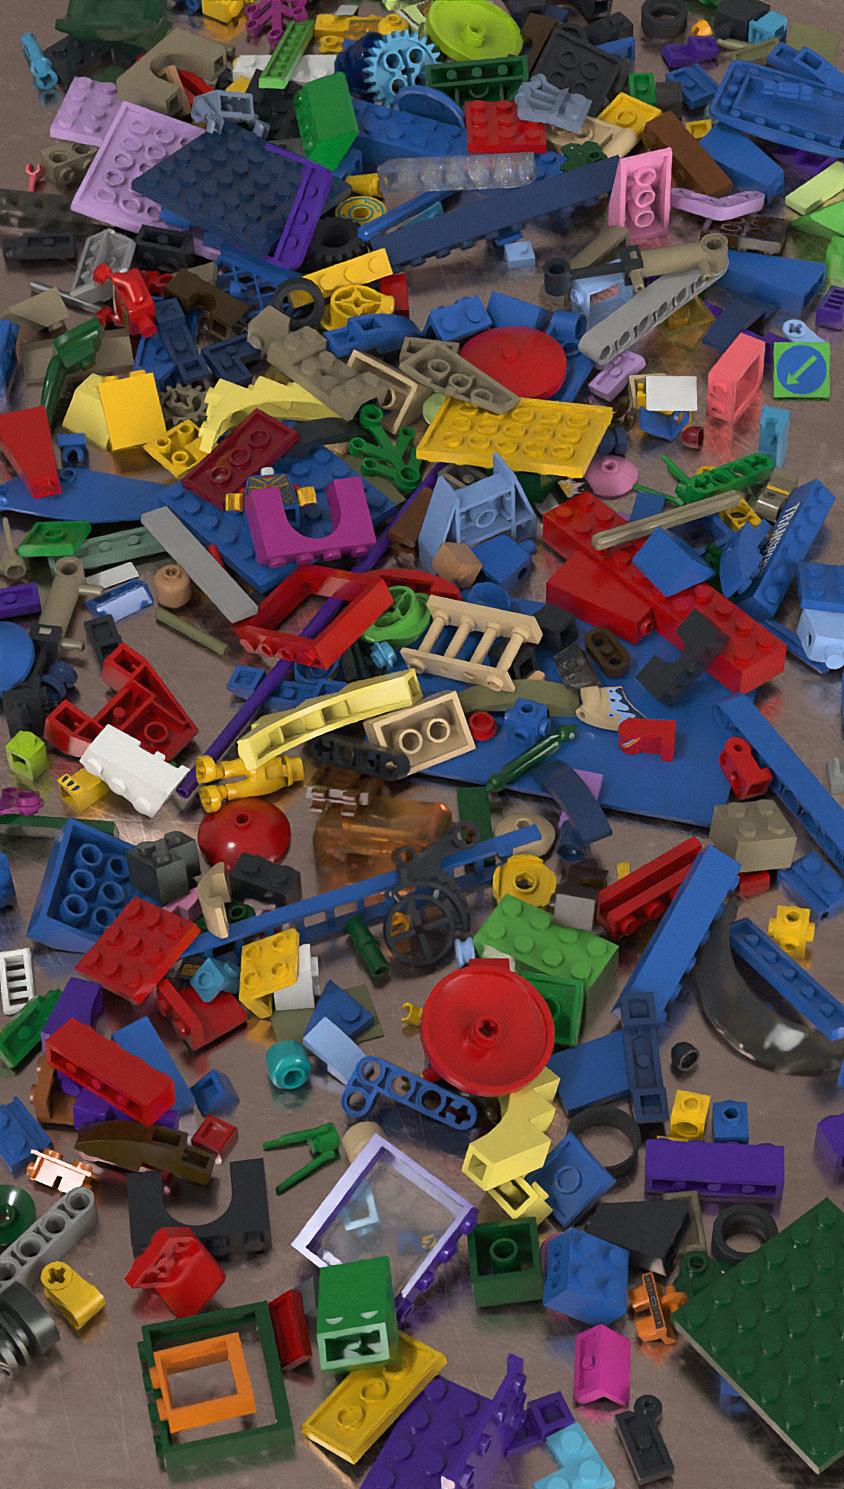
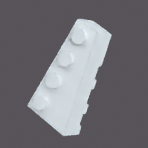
M240 55L233 69V80L235 81L240 76L251 80L256 68L264 71L272 55ZM302 55L289 81L304 86L306 82L334 73H345L344 55Z

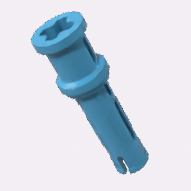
M30 32L23 34L20 41L31 62L30 71L35 76L37 86L41 89H51L58 81L56 72L52 70L51 61L44 57L33 33L31 35Z

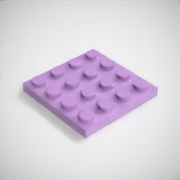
M74 77L50 127V137L100 147L123 103L118 101L116 85L111 82L93 81L87 77Z

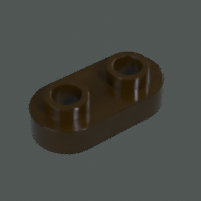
M605 628L589 630L585 635L584 648L600 671L611 678L626 675L630 669V656L614 634Z

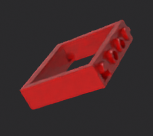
M313 564L299 565L258 605L256 615L245 618L235 628V631L240 638V644L244 646L247 652L327 670L394 600L383 578ZM310 593L351 601L315 639L273 631Z

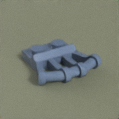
M536 74L532 77L531 81L523 82L515 96V103L518 105L517 115L521 120L548 123L578 134L589 112L592 100L585 98L581 94L569 93V88L558 89L548 83L543 74Z

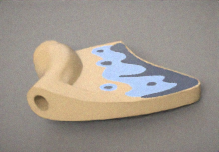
M593 681L584 685L585 687L579 686L583 704L576 710V714L581 721L589 725L618 731V727L623 720L629 718L647 719L628 702L622 686L599 688Z

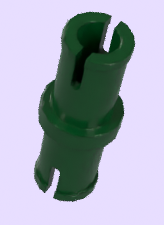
M361 915L352 916L345 922L344 927L355 943L357 955L363 957L373 977L377 978L385 975L391 966L379 948L380 941L371 934Z

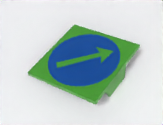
M774 342V398H830V342Z

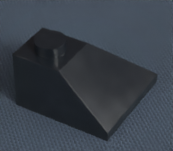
M619 11L582 28L587 33L589 43L598 46L633 37L634 24Z

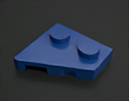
M330 979L326 983L303 1034V1038L326 1017L353 1041L374 1024V1016Z

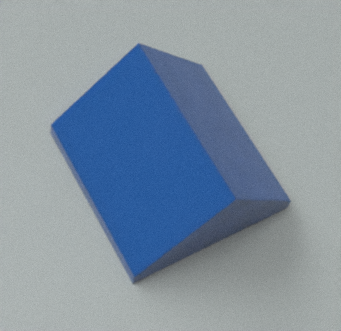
M660 526L657 527L632 561L666 598L716 575V571L681 537Z

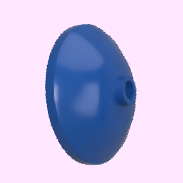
M422 85L408 86L400 89L394 98L395 110L466 129V118L462 109L452 98L438 89Z
M0 621V698H2V691H8L13 685L22 683L31 670L35 655L34 644L30 635L18 624L7 621Z

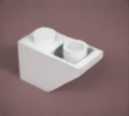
M303 944L299 947L297 982L293 986L274 992L276 1011L315 1008L314 995H320L318 957H311L310 944Z

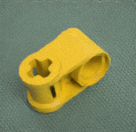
M59 1261L51 1262L42 1270L41 1280L44 1286L45 1298L74 1327L81 1329L106 1305V1301L98 1289L85 1281L66 1263Z

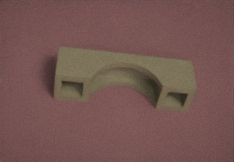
M268 305L248 323L247 342L268 355L271 342L289 334L290 318ZM346 355L338 359L347 365L350 356Z

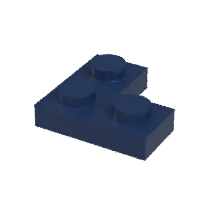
M248 332L201 348L200 354H202L207 366L218 380L221 378L242 387L252 384L253 375L245 367L244 363L261 358L262 351L254 348L247 342Z

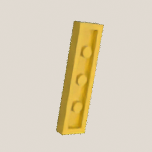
M381 248L301 277L310 279L318 285L323 298H326L341 287L362 285L391 275L393 272L385 248ZM295 290L287 294L292 309L314 302L312 295L303 290Z

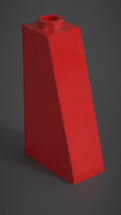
M45 405L1 414L0 448L32 497L38 499L61 494L62 490L52 433Z
M579 549L546 582L545 604L550 602L575 615V618L597 628L608 629L615 636L637 645L644 636H648L654 627V620L652 619L653 606Z

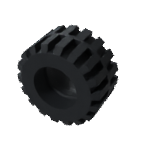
M339 216L336 218L325 217L324 220L319 219L302 262L306 274L368 253V241L363 242L362 239L357 237V229L361 224L353 222V219H343Z

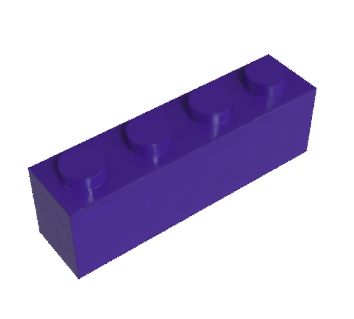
M668 1138L646 1139L644 1193H674L697 1190L698 1195L782 1200L785 1183L784 1146H775L771 1143L748 1145L735 1141L708 1143L699 1139L690 1141H672Z

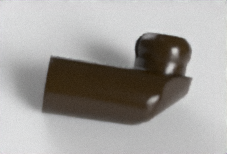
M462 1090L459 1091V1095L473 1101L477 1106L483 1107V1119L496 1121L499 1119V1110L501 1108L500 1102L496 1097H483L466 1093Z

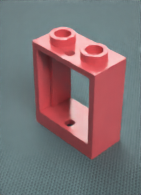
M743 333L738 335L709 371L707 414L729 423L734 420L762 384L766 342Z

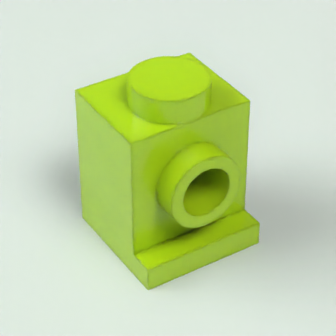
M20 730L5 746L10 770L33 782L53 763L52 758L47 756L45 743L32 732Z

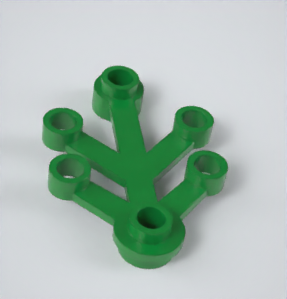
M375 405L364 406L360 413L359 422L365 430L372 432L381 448L367 443L362 438L354 437L349 443V453L353 456H362L365 453L390 463L393 467L390 468L379 464L376 459L367 457L363 459L360 468L363 475L372 477L379 474L393 480L395 486L402 491H415L422 482L419 468L426 463V460L416 459L417 446L412 449L409 465H405L402 460L408 445L414 442L415 430L408 426L400 428L397 437L398 441L394 447L381 426L382 410Z

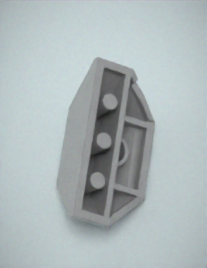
M110 228L87 238L69 294L71 297L88 304L109 300L113 296L112 281L107 279L103 285L96 283L92 279L93 271L98 265L103 263L107 264L113 273L116 271L121 273L128 271L136 246L134 240L118 234Z

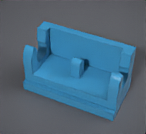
M763 405L761 409L758 450H760L759 453L773 459V471L775 467H782L787 453L791 411Z

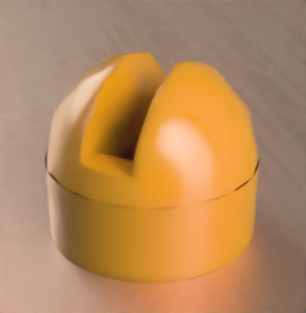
M703 19L695 23L691 29L692 36H713L711 27Z
M399 912L394 914L390 928L391 936L409 929V920L404 914ZM401 925L403 926L402 929L397 930V931H395V932H392L393 930H395L396 928L400 927Z

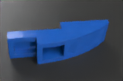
M780 42L768 55L766 63L782 72L844 90V75L830 62L806 46L801 51H798Z
M367 314L348 318L346 327L323 332L322 335L328 340L326 348L336 358L350 355L353 350L365 351L375 348L379 354L402 348L405 337L427 338L412 320L394 314Z
M765 519L755 528L746 522L728 539L723 548L719 573L723 595L727 599L735 592L738 594L744 592L752 583L751 580L761 571L757 566L764 557L759 552L769 540L766 534L772 528Z

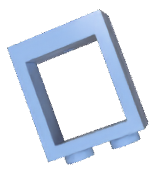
M620 258L609 263L620 262ZM622 273L572 280V290L570 292L572 299L571 312L581 313L586 316V333L638 293L634 291L633 285L625 286ZM618 284L617 295L590 306V295Z

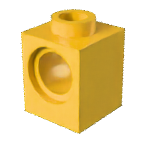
M677 1089L671 1113L669 1137L704 1141L709 1119L711 1096Z

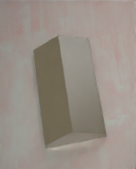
M126 328L104 331L101 347L95 353V366L87 371L79 370L66 374L65 378L132 369L134 361L130 337ZM55 339L20 344L26 384L44 382L46 370L52 358V342Z

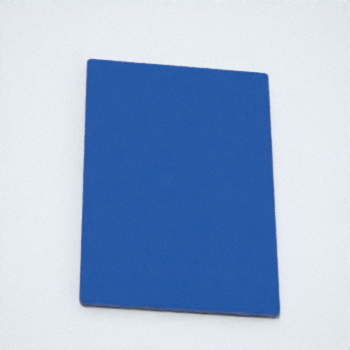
M458 588L464 602L470 590ZM509 597L511 601L509 611L532 616L546 605L543 602ZM432 615L430 624L422 633V635L413 643L404 648H409L413 650L419 649L423 639L425 638L430 626L434 621ZM576 618L579 638L560 654L547 649L535 651L538 671L545 674V681L564 685L567 683L568 686L576 688L579 686L570 685L567 679L574 674H587L586 671L568 673L565 671L561 672L560 669L564 663L568 662L566 660L574 661L573 659H575L576 661H582L586 664V669L591 670L592 673L588 675L592 677V681L595 684H598L599 688L622 686L628 702L647 719L675 720L676 734L673 762L661 761V754L643 752L635 755L625 754L618 748V731L589 725L578 717H549V710H547V719L551 720L548 734H555V731L561 725L569 726L576 724L577 729L574 732V738L570 742L562 743L556 752L535 767L558 759L573 769L602 774L603 782L598 798L600 807L710 828L715 805L727 804L731 785L718 762L719 756L729 737L714 720L711 706L713 703L734 693L708 672L704 671L703 675L694 680L686 689L683 698L670 707L657 700L635 677L654 655L668 663L677 661L683 652L654 629H652L648 636H644L637 645L615 636L630 656V669L622 677L611 678L600 671L584 648L586 633L597 627ZM452 625L444 626L430 653L444 656L459 627ZM475 630L470 632L456 659L470 662L484 632ZM496 637L491 648L505 637ZM402 648L397 649L395 653L397 662L393 664L388 674L409 669L400 653ZM488 653L482 665L490 666ZM424 672L422 674L416 673L423 694L421 699L444 690H452L458 693L477 686V684ZM576 688V689H578V692H579V707H580L583 703H582V699H581V697H580V690H579V688ZM757 688L745 694L752 703L754 702ZM488 711L497 723V732L491 739L485 741L473 739L476 749L418 772L487 785V779L492 774H500L506 764L525 752L527 748L507 743V726L504 725L507 711ZM367 734L364 739L365 742H369ZM369 752L367 756L368 762L375 764L374 755ZM529 771L514 782L506 783L504 788L553 798L548 790L542 792L529 775Z

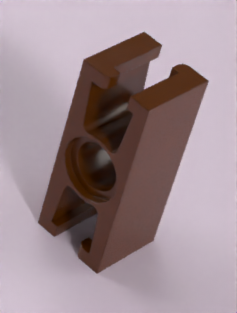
M424 486L390 529L388 537L389 540L394 542L389 546L390 553L413 562L419 557L418 538L434 491L433 489Z

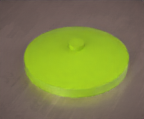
M435 0L426 17V28L432 41L436 46H439L442 52L457 62L507 57L509 54L519 56L523 47L520 29L515 21L504 10L487 0Z

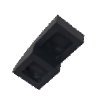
M112 614L83 622L88 641L101 672L104 660L123 642Z

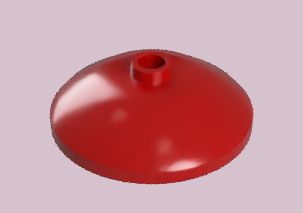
M239 798L223 802L219 811L206 814L198 829V846L203 858L211 866L219 862H225L227 873L230 874L243 852L254 856H262L268 861L277 864L289 849L291 827L286 815L274 804L258 798Z

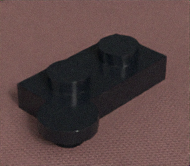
M649 1394L642 1395L635 1401L634 1412L628 1410L614 1415V1423L640 1485L673 1475L675 1471L674 1464L656 1423L662 1416V1403L657 1397Z

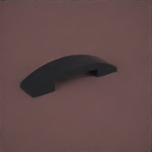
M341 417L320 418L291 427L299 433L300 439L282 457L283 459L308 456L311 447L345 442L350 443V440L354 437L362 438L367 443L379 447V444L372 432L365 430L361 423L356 420L346 421Z

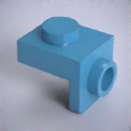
M208 958L191 977L189 982L203 1002L210 1003L221 990L239 995L241 969L231 961L223 962Z

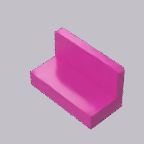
M602 1324L576 1335L573 1400L584 1405L604 1396L622 1406L629 1403L631 1341L628 1338Z

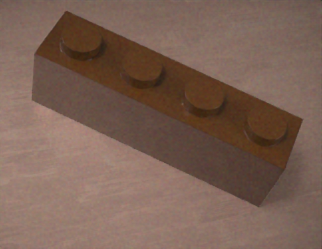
M671 110L646 122L642 136L645 146L651 149V151L669 147L672 149L671 174L678 185L684 189L717 199L729 196L733 182Z

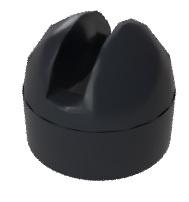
M688 1042L676 1043L671 1049V1059L681 1071L690 1070L699 1061V1050Z

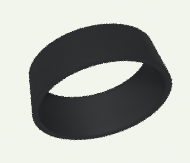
M594 1106L581 1111L569 1123L566 1135L572 1132L577 1136L584 1129L598 1124L612 1125L623 1130L631 1139L634 1152L625 1161L605 1168L614 1178L627 1172L635 1162L641 1143L640 1129L635 1120L625 1111L611 1106Z

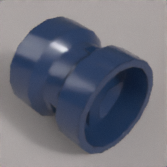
M623 425L614 426L611 431L606 430L596 450L598 457L607 456L612 451L616 454L627 453V439Z
M59 660L54 661L48 669V674L42 675L40 678L41 686H47L48 700L60 702L66 695V689L73 687L77 682L78 675L69 664Z
M568 819L561 825V838L557 842L556 854L566 862L580 863L587 857L588 845L584 846L570 828V821Z

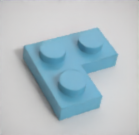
M578 1421L546 1437V1445L561 1469L533 1483V1489H611L615 1487L614 1477Z

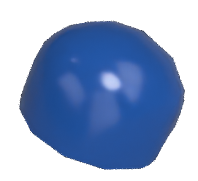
M491 582L473 585L464 601L509 611L511 607L507 591L498 584Z

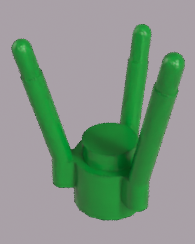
M662 455L661 459L667 464V469L680 480L675 488L677 498L645 486L633 484V489L644 493L666 496V501L678 507L693 503L687 499L684 493L689 477L666 455Z
M332 1122L313 1129L284 1134L279 1139L263 1143V1148L268 1149L307 1140L311 1152H319L320 1156L278 1185L276 1192H282L324 1161L335 1158L333 1150L340 1148L341 1142L337 1129Z

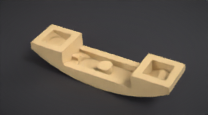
M219 862L202 877L197 892L207 929L219 938H227L229 935V922L224 903L231 902V889L225 862Z

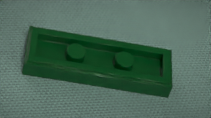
M485 787L456 789L459 821H473L479 827L481 834L479 842L493 838L488 793H485L483 790ZM461 830V840H464L465 837H468L467 831ZM495 855L483 859L484 868L496 864ZM473 862L464 865V869H473Z

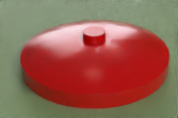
M506 326L485 331L469 340L458 353L463 359L522 398L547 400L560 389L566 378V355L561 345L550 335L529 327Z
M472 965L448 974L433 988L425 1001L420 1016L421 1044L432 1067L444 1080L454 1087L477 1096L500 1097L510 1095V1093L525 1088L542 1072L550 1059L554 1046L553 1018L542 995L522 976L498 966Z

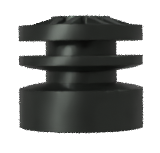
M17 1281L0 1293V1372L9 1379L20 1372L18 1365L25 1368L31 1364L26 1346L34 1353L41 1355L60 1340V1333L48 1312L39 1300Z

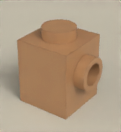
M443 542L431 566L441 578L454 584L457 588H471L483 564L466 543Z

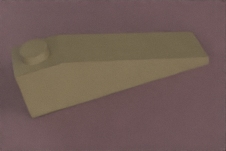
M438 340L433 341L399 365L402 371L437 393L500 415H504L521 402L520 397Z

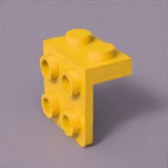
M294 928L242 946L239 1001L260 1019L272 1016L273 992L293 986L298 980L300 934Z

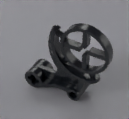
M464 820L449 824L442 836L435 838L417 852L409 846L397 847L391 852V861L396 865V886L386 891L384 896L386 899L392 896L395 903L385 916L383 936L387 948L398 960L406 964L418 966L432 964L440 960L448 952L453 943L455 931L470 932V912L466 898L458 884L441 869L440 863L446 856L477 845L481 834L479 827L473 821ZM461 830L467 831L468 837H465L464 840H459L457 833H460ZM402 852L406 854L405 861L401 858ZM416 885L433 888L431 895L414 894L402 898L399 894V891ZM440 893L454 906L459 922L454 923L451 912L438 899ZM415 899H422L433 903L444 915L442 918L423 924V930H430L447 924L446 940L442 948L434 956H432L426 936L424 934L417 936L425 960L409 959L402 955L394 945L395 942L414 936L416 934L414 929H409L391 936L390 930L393 916L403 904H406L412 924L420 925L421 921L413 901Z

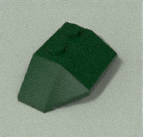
M527 55L425 65L427 87L438 89L447 94L459 105L464 116L465 102L475 100L484 102L507 100L514 102L521 84L529 82Z

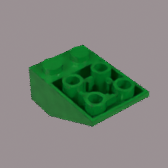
M388 1255L320 1267L317 1341L321 1371L340 1374L402 1363Z

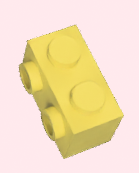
M528 1173L487 1190L512 1219L536 1216L538 1226L553 1211L545 1202L549 1195L536 1181L529 1185L523 1179Z

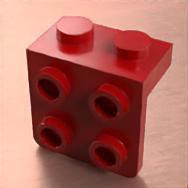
M168 979L156 985L158 999L155 1000L158 1010L164 1017H168L177 1035L181 1039H185L193 1051L210 1043L247 1020L246 1011L229 992L221 990L210 1003L203 1002L192 985L180 992L176 991Z
M162 1227L152 1236L151 1243L143 1254L134 1260L132 1269L124 1279L132 1289L155 1288L177 1318L201 1314L225 1282L226 1274L189 1227Z

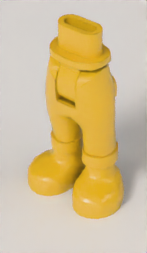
M286 754L275 756L260 767L246 770L244 761L240 758L231 761H220L218 764H215L209 755L199 756L196 760V778L199 784L212 782L217 779L225 780L231 777H247L246 780L233 783L228 782L218 786L201 787L199 789L200 799L205 811L208 813L219 811L223 800L232 801L239 798L259 797L276 792L285 786H292L295 781L304 780V770L300 756L288 757Z

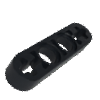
M327 732L312 738L310 742V751L313 757L321 762L388 781L403 779L410 772L408 757L405 753L333 732ZM346 745L351 749V760H348L345 756L344 749ZM326 747H333V750L328 751ZM369 752L374 755V767L368 762L367 756ZM392 762L394 766H392V765H387V766H386V763Z

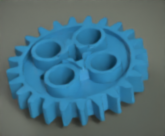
M398 30L393 31L391 36L389 34L383 35V41L379 39L374 42L377 48L373 47L368 50L373 57L364 59L365 62L370 64V67L363 69V72L370 75L364 82L372 84L367 91L368 93L376 92L373 101L383 100L381 106L388 107L390 105L391 109H395L394 98L396 94L391 86L393 81L398 85V91L404 87L415 85L416 76L420 78L422 86H427L425 65L443 63L436 62L435 60L440 55L439 52H431L434 44L425 45L427 37L424 36L418 39V32H413L409 36L408 30L401 31V34ZM410 51H412L416 56L415 63H412L410 61ZM387 56L393 61L392 68H389L386 64ZM401 70H406V75H402Z

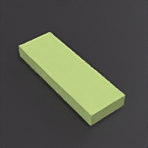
M836 161L786 196L785 204L802 215L813 211L844 189V164Z

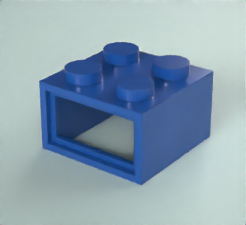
M570 1227L547 1243L543 1306L592 1326L600 1324L607 1326L626 1313L629 1251Z

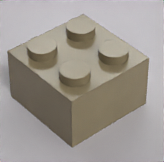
M774 800L743 803L731 802L729 804L715 805L709 837L718 850L742 865L738 873L791 868L797 836Z

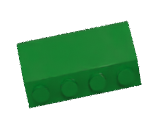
M342 72L306 82L301 91H297L293 99L306 158L321 163L332 172L336 170L359 133L346 76Z

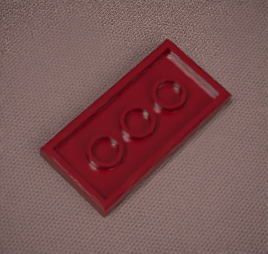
M256 408L210 454L206 455L180 480L182 487L225 512L226 494L238 493L241 488L246 487L247 478L259 476L261 469L271 467L300 439L299 433Z

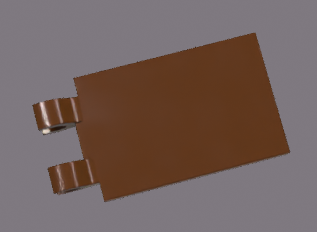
M323 762L306 785L305 798L313 799L310 812L323 814L326 802L344 804L341 816L355 817L357 805H368L384 779Z

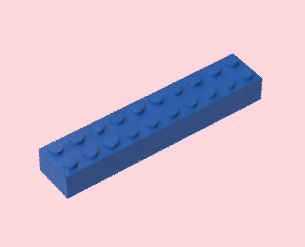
M352 99L359 133L345 156L354 148L362 151V161L440 183L455 177L456 180H460L462 183L460 188L491 197L565 173L560 171L559 167L568 158L562 154L547 150L546 154L468 153L465 128L363 100Z

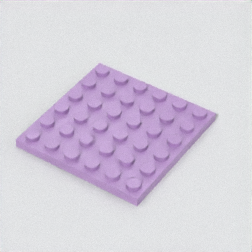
M123 101L72 201L71 210L137 234L142 224L193 234L195 254L215 261L220 256L219 247L203 246L202 227L198 225L196 228L191 226L190 231L165 224V221L159 219L162 205L132 190V181L206 132V130Z

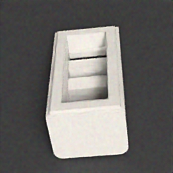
M29 948L0 952V985L5 1016L17 1014L26 1005L24 1003L11 1006L10 1000L26 997L30 1000L36 996L32 955ZM24 965L25 969L7 970V967ZM26 975L25 980L8 982V978ZM27 986V991L9 993V989Z

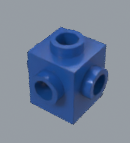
M518 697L514 707L508 708L504 718V725L507 726V743L529 749L543 737H546L551 724V720L547 719V705Z

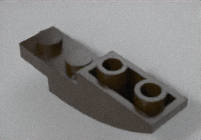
M114 1120L82 1124L74 1149L88 1156L106 1160L124 1169L139 1172L142 1162L156 1169L174 1173L189 1181L198 1182L206 1186L211 1178L216 1160V1155L186 1145L189 1133L157 1124H152L147 1128L137 1121Z

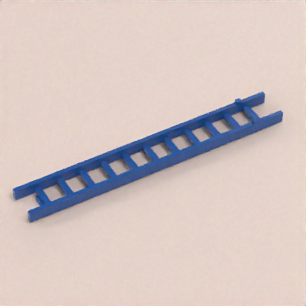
M536 824L479 842L473 848L444 857L440 863L441 869L458 884L462 892L493 882L495 869L507 862L509 857L513 856L514 848L541 840L542 835ZM499 854L500 857L503 856V862L484 868V858ZM473 862L474 872L454 878V868ZM396 870L229 924V935L227 938H219L210 931L199 934L179 959L199 953L204 961L208 958L223 962L231 961L240 967L242 946H244L243 938L264 931V936L267 938L274 935L275 927L294 921L295 930L300 934V947L303 944H310L346 932L345 922L355 915H361L366 925L385 919L388 910L395 903L393 897L391 896L386 899L384 896L383 902L365 907L364 898L381 892L385 893L396 886ZM416 885L414 886L415 891L401 895V897L414 894L431 895L433 888ZM440 893L438 899H445L446 897ZM422 899L413 900L416 908L431 903ZM355 902V911L335 917V907ZM403 904L396 912L403 913L408 911L406 904ZM325 912V921L305 927V917ZM234 941L235 951L213 957L212 948ZM180 978L183 985L190 983V979Z

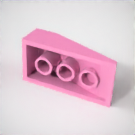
M670 147L619 159L609 202L608 226L618 225L629 229V243L669 233L672 149Z

